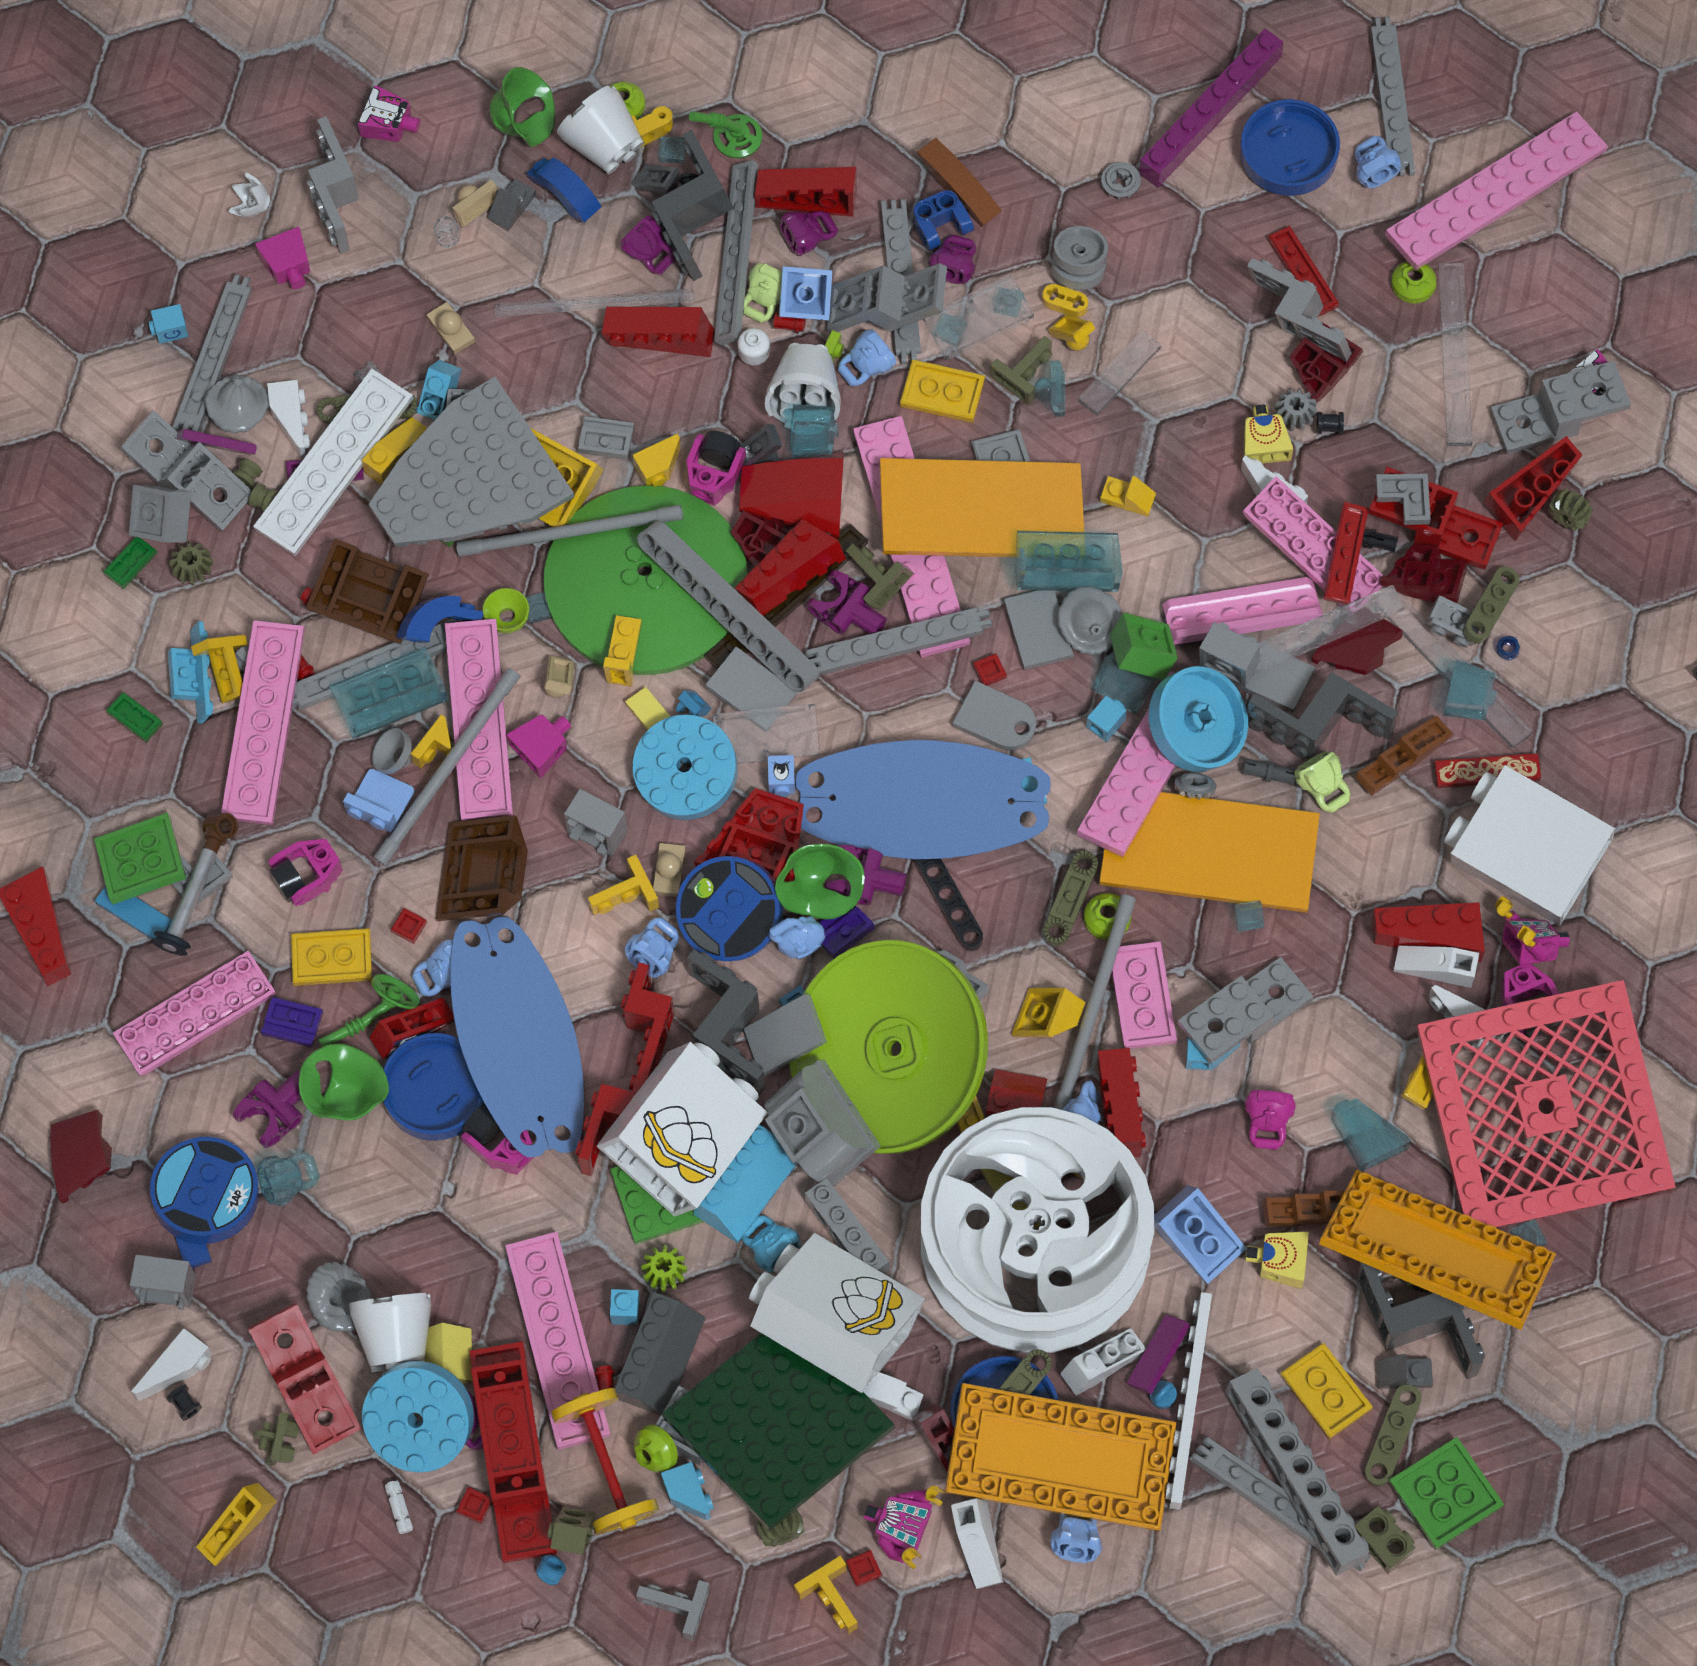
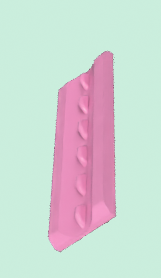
M1275 476L1243 510V514L1325 591L1336 531ZM1359 554L1350 604L1347 606L1339 604L1351 615L1361 610L1382 587L1380 578L1383 575L1361 554Z
M1308 577L1174 598L1162 604L1174 645L1204 640L1214 622L1217 624L1223 622L1229 625V630L1237 634H1244L1324 620L1313 580Z
M247 951L113 1032V1035L139 1076L146 1075L268 1001L276 992L250 952Z

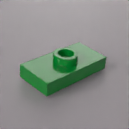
M135 537L103 571L104 575L124 589L153 559L157 551L140 537Z
M124 692L106 710L109 716L145 743L163 725L159 718Z

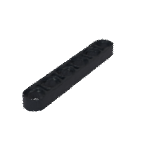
M913 859L960 945L967 951L979 949L983 943L982 930L942 859ZM932 867H937L942 871V875L939 878L933 879L928 876L927 871ZM943 889H950L954 892V897L951 900H943L939 893ZM961 910L965 912L967 917L962 922H956L952 919L951 915L953 912ZM974 932L978 935L979 939L976 943L969 944L964 940L965 934Z

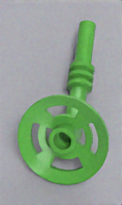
M695 111L689 113L690 121L706 123L710 127H715L713 134L715 146L727 157L737 159L748 157L755 153L762 143L761 127L750 116L733 114L726 117L724 114L715 112L707 114ZM748 123H751L755 128L756 136L750 134L747 126ZM720 133L726 134V139L729 141L727 147L721 142ZM748 143H751V145L745 149L735 150L736 147H743Z
M377 974L372 978L371 983L375 991L382 997L383 1002L363 1017H356L355 1021L353 1019L350 1020V1024L346 1022L344 1027L318 1039L321 1047H324L348 1036L353 1037L354 1033L359 1034V1030L365 1031V1027L392 1009V1007L398 1006L414 1009L420 1002L418 995L404 982L389 975ZM403 993L408 997L410 1001H405Z

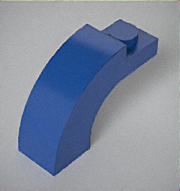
M554 157L551 160L543 158L536 162L526 173L530 181L551 191L565 206L570 216L582 222H586L602 207L580 177Z
M443 596L428 599L415 606L406 615L400 625L397 639L426 643L430 641L431 632L440 620L444 618L461 621L482 620L483 611L475 610V605L460 603L461 596Z

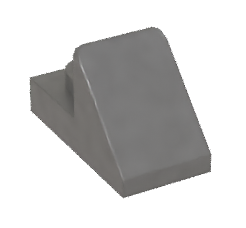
M645 164L633 185L638 190L653 191L659 197H662L677 188L679 169L677 167Z
M515 178L507 190L503 188L498 190L489 212L488 220L509 231L536 196V190Z
M765 425L741 444V447L746 449L743 466L779 461L777 450L782 447L775 425Z
M1401 1354L1376 1361L1378 1389H1394L1402 1385H1413L1416 1388H1432L1433 1386L1431 1358L1407 1359L1406 1354Z

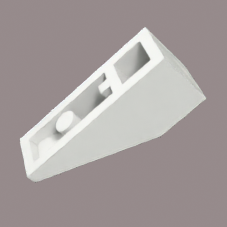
M183 1328L132 1389L131 1392L135 1399L141 1401L196 1375L199 1370L203 1371L211 1361L212 1353L209 1347Z

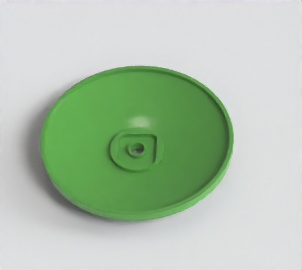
M646 485L614 490L595 498L581 507L567 524L681 505L683 520L666 522L664 524L677 534L733 588L748 575L744 551L732 535L731 531L733 528L727 520L711 505L700 498L678 489ZM652 524L553 540L544 570V590L549 613L562 637L572 648L591 662L603 667L605 657H608L616 615L642 620L633 666L634 675L668 673L692 665L704 658V655L729 633L717 619L641 549L637 537ZM647 566L652 569V572L647 576H642L638 573V570L641 567Z

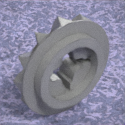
M1117 162L1109 165L1103 171L1101 182L1103 190L1108 192L1109 197L1113 195L1120 200L1122 197L1130 198L1133 193H1137L1141 177L1138 170L1131 164ZM1117 175L1121 180L1126 179L1125 187L1121 186L1120 183L1115 184L1117 182Z
M1190 772L1179 775L1175 779V790L1182 796H1188L1189 799L1196 798L1199 800L1201 797L1207 799L1210 795L1215 794L1216 783L1204 774Z

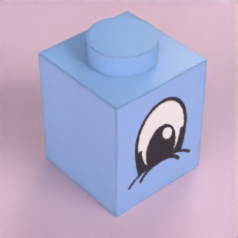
M794 755L768 756L769 793L781 797L795 794Z

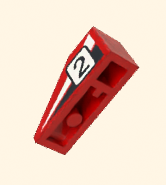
M442 997L414 1009L380 1020L369 1038L381 1057L386 1058L391 1056L406 1041L420 1035L435 1033L454 1022V1015Z

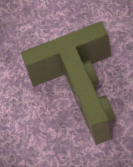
M1044 336L1013 370L996 358L990 365V377L1029 405L1035 399V387L1029 381L1034 377L1036 369L1041 364L1045 365L1052 357V341Z
M852 543L846 550L876 582L875 586L863 599L870 606L880 611L914 574L908 566L899 561H896L890 569L881 562L876 563L872 559L875 555L866 546L860 548Z

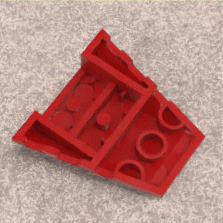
M844 451L742 466L739 512L744 510L751 515L769 520L776 518L783 520L784 524L791 526L798 524L803 519L818 529L831 533L830 536L839 538Z
M755 788L736 810L733 818L722 827L719 835L707 845L704 853L697 857L694 865L697 867L701 863L716 857L738 856L760 864L776 881L785 867L789 856L799 847L804 804ZM793 868L786 875L784 881H794L795 874Z

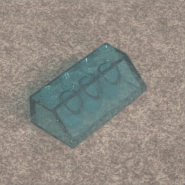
M1017 531L1015 562L1017 590L1072 591L1081 586H1093L1103 590V592H1118L1123 574L1118 533Z
M426 647L330 685L353 739L448 701L443 681Z

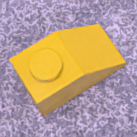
M678 433L632 455L633 465L645 486H662L670 479L681 450Z

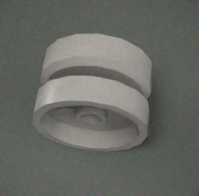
M1085 226L1068 227L1061 231L1055 238L1051 266L1053 277L1061 285L1069 289L1085 290L1098 285L1103 280L1108 254L1106 238L1099 231Z

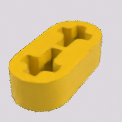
M1050 284L1043 290L1042 301L1045 307L1072 317H1082L1086 314L1088 298L1085 294L1057 284ZM1056 293L1057 297L1054 300H1050V296ZM1076 301H1080L1081 305H1079L1077 308H1074L1073 304H1075Z

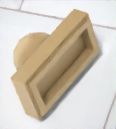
M492 180L485 183L479 189L474 185H467L459 191V203L452 207L457 223L462 228L492 207L498 192L497 186Z
M448 302L426 314L429 322L454 355L475 342V338L462 322L460 315L452 309Z
M549 656L546 679L544 681V689L548 696L561 698L565 694L570 695L574 670L573 661Z
M659 844L653 886L656 895L678 896L681 887L686 846Z

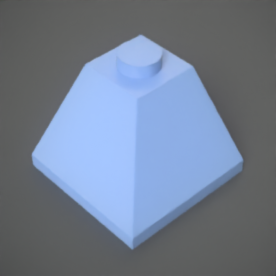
M783 266L779 317L829 321L832 270Z

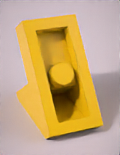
M1108 476L1100 502L1148 517L1156 492L1136 476H1132L1130 483Z
M442 714L411 753L413 764L421 769L426 763L429 764L434 759L437 753L436 749L446 756L452 749L446 717Z

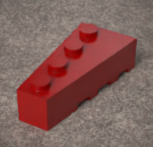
M856 167L758 170L755 208L809 213L823 211L830 215L853 217L857 193Z
M606 307L602 335L607 343L614 347H630L711 357L715 330L702 307Z
M1565 436L1489 492L1483 503L1498 521L1503 522L1504 529L1516 541L1575 468L1582 454L1571 440Z
M802 519L734 589L760 614L765 615L784 602L789 593L795 590L800 591L807 586L806 582L816 575L822 576L828 571L827 568L835 562L839 564L846 558L839 540Z
M42 866L0 888V900L47 986H50L71 975L49 879Z
M1479 902L1374 908L1372 916L1374 944L1398 948V946L1453 947L1479 953L1478 962H1482L1485 947Z
M1130 1048L1100 1050L1097 1054V1064L1105 1128L1124 1144L1134 1157H1141L1142 1148H1146L1145 1132L1141 1130V1122H1143L1142 1107H1138L1137 1097H1140L1139 1082H1134L1133 1072H1137L1136 1057H1131Z

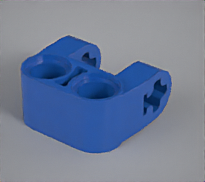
M941 191L919 201L914 206V226L928 251L941 246L940 238L935 228L950 221L954 223L961 236L974 231V226L968 212L957 195L952 191ZM946 204L951 205V207L944 208L942 206ZM927 214L929 217L923 218L920 215Z

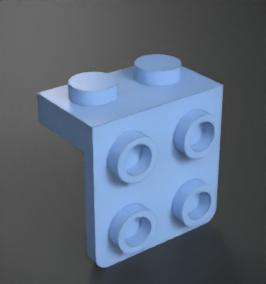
M370 769L355 795L347 793L343 803L346 813L352 818L364 820L376 829L392 833L414 795V788L375 769Z

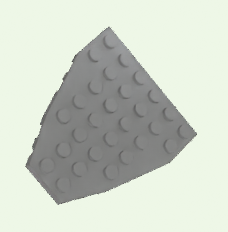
M493 377L452 401L398 460L370 501L369 507L394 546L403 547L409 544H427V541L434 540L451 542L484 534L483 531L490 529H506L507 525L515 523H531L575 496L497 378Z

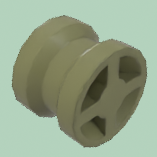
M242 458L238 463L239 468L232 473L248 488L252 489L255 485L254 480L260 477L263 471L253 461Z
M258 483L250 495L249 505L254 508L260 507L262 512H264L279 491L266 489L264 484Z

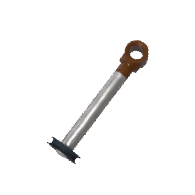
M230 813L209 815L203 821L202 828L206 841L167 932H154L156 938L151 939L155 946L166 952L179 956L188 955L186 949L191 948V946L182 939L220 846H225L227 840L234 837L238 831V822Z

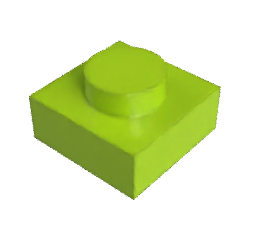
M832 330L825 346L828 348V353L831 355L833 362L835 358H840L844 344H841V333Z

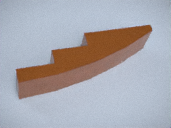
M936 137L916 152L943 189L954 192L981 227L1002 212L971 172Z
M1436 715L1401 737L1396 745L1381 753L1376 761L1358 771L1355 778L1372 796L1433 753L1450 739L1453 733Z
M1345 1190L1322 1191L1320 1194H1294L1292 1197H1266L1262 1200L1265 1226L1329 1223Z

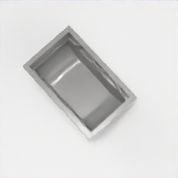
M818 1060L813 1065L804 1067L765 1102V1110L768 1112V1117L765 1121L792 1163H799L803 1170L818 1182L827 1178L832 1186L837 1185L881 1147L825 1060Z

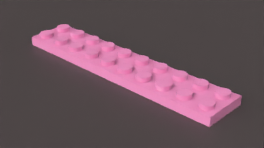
M1575 112L1388 228L1385 236L1409 264L1417 270L1606 152L1608 145L1582 116Z
M902 416L853 428L880 523V458L915 459ZM890 554L893 564L899 561L914 572L910 579L900 588L911 624L961 611L944 556ZM966 638L919 650V654L923 658L970 645V639Z

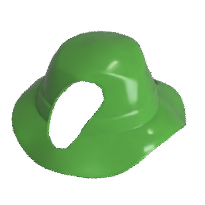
M523 67L511 69L505 75L502 87L495 92L490 102V115L494 126L506 135L522 137L529 147L536 146L546 140L551 135L555 126L554 99L549 85L539 75ZM535 96L540 97L545 104L544 110L535 113L521 124L514 121V113L521 103Z
M830 844L806 845L797 849L789 856L785 867L776 880V895L782 906L790 912L819 919H834L846 914L860 900L865 881L864 869L860 861L853 854L841 847ZM793 868L795 880L784 881L786 875ZM833 874H841L849 881L851 894L844 896L826 889L823 886L824 881Z
M330 1044L314 1051L304 1061L299 1076V1091L303 1103L311 1113L323 1118L349 1121L362 1118L374 1107L382 1103L389 1092L388 1080L379 1062L366 1052L345 1044ZM320 1061L330 1062L332 1068L330 1083L324 1096L321 1095L320 1074L315 1067Z

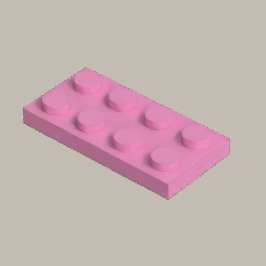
M1161 941L1120 946L1112 969V978L1123 1047L1137 1049L1176 1044V1031Z

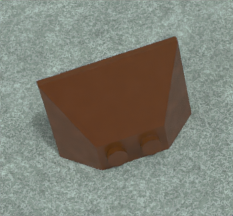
M334 538L306 610L401 645L403 640L397 639L400 625L406 615L417 606L429 573L407 565L404 567L363 553L358 547Z
M515 815L449 823L436 912L437 921L504 915L521 900L528 850L518 818Z

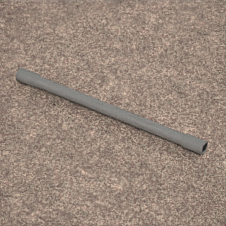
M681 505L658 508L653 511L486 539L457 542V552L459 557L481 554L485 551L653 524L656 521L663 523L683 520V510Z
M511 668L505 671L474 719L394 831L386 838L373 856L377 861L386 866L398 850L400 843L504 697L510 693L521 676Z
M1122 894L1114 915V923L1053 1108L1062 1110L1069 1103V1100L1072 1099L1073 1090L1126 925L1130 920L1136 899L1132 896Z

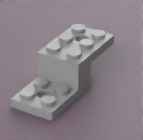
M325 116L317 119L319 129L316 130V134L320 141L319 147L323 156H327L329 162L309 169L310 180L306 182L310 190L311 201L314 207L317 206L319 210L318 215L321 223L328 230L327 235L332 247L337 245L340 254L350 251L345 227L337 208L359 200L352 170L329 120Z
M1251 258L1247 268L1254 283L1283 298L1275 311L1282 330L1301 340L1305 337L1324 351L1347 362L1352 353L1344 336L1345 334L1335 327L1329 329L1323 326V323L1317 319L1324 307L1317 292V287L1307 280L1301 282L1294 279L1295 276L1286 270L1280 272L1274 269V266L1264 259L1258 261Z
M938 263L908 276H903L882 265L832 285L827 330L839 332L870 321L890 332L941 313L944 305L947 266Z
M1614 361L1544 379L1542 380L1539 394L1492 406L1490 413L1507 455L1563 439L1565 436L1568 438L1577 436L1583 421L1630 409L1631 403ZM1601 387L1605 394L1597 396L1592 393L1591 389ZM1518 420H1525L1529 423V427L1525 429L1519 428L1516 422Z
M154 410L151 411L119 449L159 486L190 491V504L219 531H223L249 501L252 490L200 442L190 444L189 442L176 440L178 432ZM152 439L159 441L161 445L159 453H153L150 450L149 442ZM216 488L222 489L225 494L222 502H217L213 497V492Z
M1280 957L1247 981L1242 976L1238 977L1180 1018L1178 1024L1211 1064L1245 1039L1249 1044H1252L1311 1002L1313 995L1282 957ZM1279 988L1283 991V996L1279 999H1274L1269 995V990ZM1216 1021L1221 1023L1223 1029L1218 1033H1213L1208 1029V1024Z

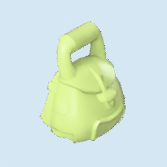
M758 263L751 269L748 276L749 289L744 299V315L759 323L768 321L772 317L777 305L780 304L781 271L763 263ZM754 300L756 303L767 307L766 315L748 306V303Z
M1324 751L1298 766L1295 770V778L1301 789L1312 794L1322 810L1333 813L1349 803L1351 793L1347 784L1342 779V764L1339 757L1332 751ZM1338 788L1344 792V794L1330 803H1325L1324 797L1332 794Z

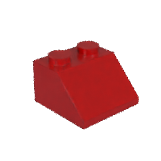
M995 1069L986 1108V1118L993 1114L1021 1107H1042L1047 1079Z

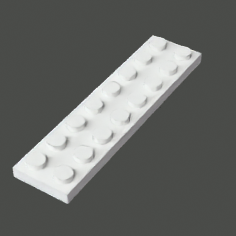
M371 369L253 526L254 530L296 557L363 467L361 460L379 440L387 435L414 399L413 395Z

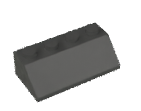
M654 1292L616 1384L615 1390L619 1398L618 1400L662 1415L681 1382L705 1322V1317L678 1300Z

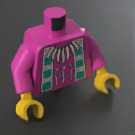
M1501 896L1495 903L1498 914L1505 917L1502 943L1519 965L1553 961L1557 958L1559 948L1569 946L1570 938L1568 932H1556L1546 920L1521 919L1515 911H1510L1513 904L1504 896Z
M931 1486L927 1490L898 1493L894 1497H888L884 1509L872 1504L868 1505L864 1519L878 1524L875 1538H877L878 1545L889 1559L906 1563L911 1569L916 1568L912 1559L915 1557L922 1558L917 1550L932 1513V1505L928 1503L932 1502L937 1506L942 1505L943 1501L937 1499L936 1496L939 1493H944V1490L937 1486Z

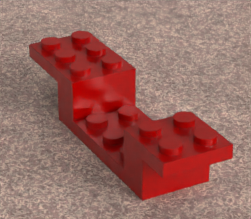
M638 962L637 969L631 971L628 985H631L629 995L624 994L621 1003V1009H623L622 1018H625L626 1028L645 1033V1051L640 1050L637 1059V1066H639L638 1074H633L629 1086L631 1091L601 1084L599 1092L595 1091L591 1101L593 1112L591 1116L586 1117L583 1131L586 1132L584 1141H579L576 1149V1156H578L577 1164H580L581 1172L584 1175H593L600 1149L597 1147L598 1143L604 1137L606 1129L613 1125L658 1066L674 1017L672 996L649 991L651 977L648 964Z
M523 1341L469 1351L472 1365L471 1373L503 1563L558 1554L557 1550L551 1549L552 1539H548L552 1515L545 1473L542 1466Z

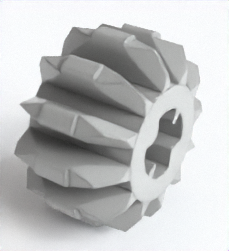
M1289 388L1287 395L1281 393L1278 398L1279 401L1275 403L1274 409L1277 411L1275 414L1282 416L1285 426L1290 425L1291 431L1295 429V426H1298L1301 430L1305 428V424L1311 426L1313 418L1317 416V409L1315 408L1317 402L1316 399H1310V391L1302 394L1301 388H1298L1297 392L1294 393Z

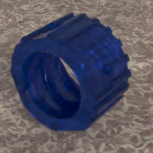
M1509 635L1501 637L1497 643V654H1499V657L1508 661L1518 657L1520 651L1518 639ZM1511 645L1514 647V650L1508 653L1503 649V646Z

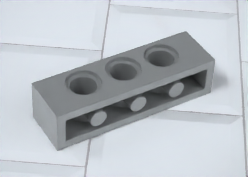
M827 1178L805 1192V1203L838 1247L883 1274L890 1271L889 1260Z

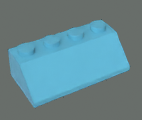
M759 1124L698 1208L694 1209L693 1215L738 1243L798 1163H792L774 1133Z

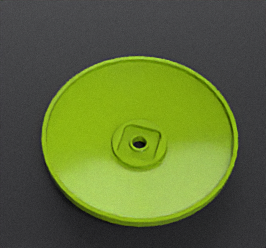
M882 940L865 943L849 949L829 962L815 976L804 994L811 995L827 1043L789 1063L792 1078L804 1067L813 1065L818 1060H825L881 1145L874 1153H903L926 1146L948 1132L966 1113L980 1088L985 1072L988 1054V1031L982 1005L971 983L958 967L940 953L919 944L900 940ZM898 1041L901 1044V1052L894 1056L891 1048Z

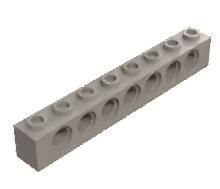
M1257 1368L1231 1380L1226 1388V1395L1334 1574L1337 1576L1364 1563L1369 1554L1367 1541L1363 1536H1359L1355 1529L1353 1518L1349 1513H1345L1340 1504L1339 1495L1335 1490H1331L1326 1481L1325 1472L1321 1467H1317L1312 1458L1311 1449L1307 1444H1303L1298 1435L1297 1426L1293 1421H1289L1285 1414L1284 1405L1279 1398H1275L1267 1377L1262 1376ZM1252 1399L1260 1400L1262 1405L1255 1404ZM1266 1421L1273 1422L1276 1425V1427L1273 1428L1268 1426L1266 1424ZM1279 1444L1287 1445L1290 1450L1282 1449ZM1293 1467L1301 1468L1304 1473L1296 1472ZM1307 1490L1315 1491L1318 1496H1311ZM1321 1513L1329 1514L1332 1520L1325 1519ZM1335 1537H1343L1347 1543H1341Z

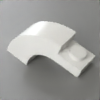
M880 1372L863 1391L875 1405L908 1420H913L912 1417L918 1413L923 1397L922 1393L907 1387L906 1382Z

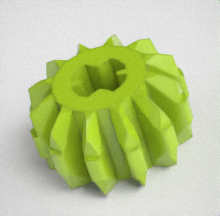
M663 1245V1252H659L654 1247L652 1249L654 1256L646 1254L644 1260L647 1263L641 1265L642 1271L646 1272L643 1276L644 1281H651L652 1289H655L660 1284L662 1292L666 1291V1285L669 1284L675 1290L677 1288L675 1281L684 1282L685 1279L682 1274L687 1272V1266L683 1265L685 1257L683 1255L677 1256L678 1249L676 1248L672 1249L669 1253L667 1245ZM660 1266L669 1267V1271L664 1272L663 1269H660Z

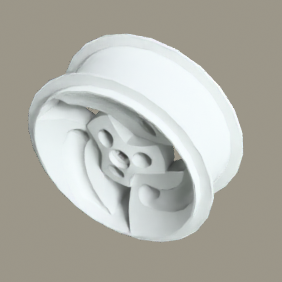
M1021 1107L993 1114L965 1129L944 1149L929 1174L921 1201V1259L928 1284L942 1308L964 1330L990 1345L1020 1353H1029L1032 1350L1040 1349L1046 1353H1053L1081 1346L1106 1332L1129 1310L1143 1286L1154 1236V1203L1146 1176L1134 1156L1108 1129L1082 1115L1052 1107ZM974 1169H994L1014 1178L1005 1183L994 1194L992 1199L970 1183L962 1181ZM1069 1172H1075L1082 1176L1084 1184L1079 1189L1070 1191L1063 1187L1061 1183L1062 1177ZM1112 1185L1123 1204L1112 1218L1088 1236L1089 1216L1085 1202L1102 1194ZM1022 1201L1028 1208L1015 1210L1012 1206L1015 1202ZM972 1210H982L988 1215L989 1222L982 1229L975 1230L968 1226L966 1216ZM1060 1219H1067L1071 1223V1227L1066 1229L1060 1228L1056 1225V1222ZM1035 1223H1040L1039 1230L1033 1229ZM1023 1246H1029L1034 1250V1254L1025 1257L1020 1255L1018 1251ZM1001 1266L1016 1276L1037 1279V1305L1040 1312H1022L1013 1309L1004 1289ZM1055 1271H1064L1070 1275L1072 1283L1069 1286L1057 1287L1051 1284L1048 1278Z

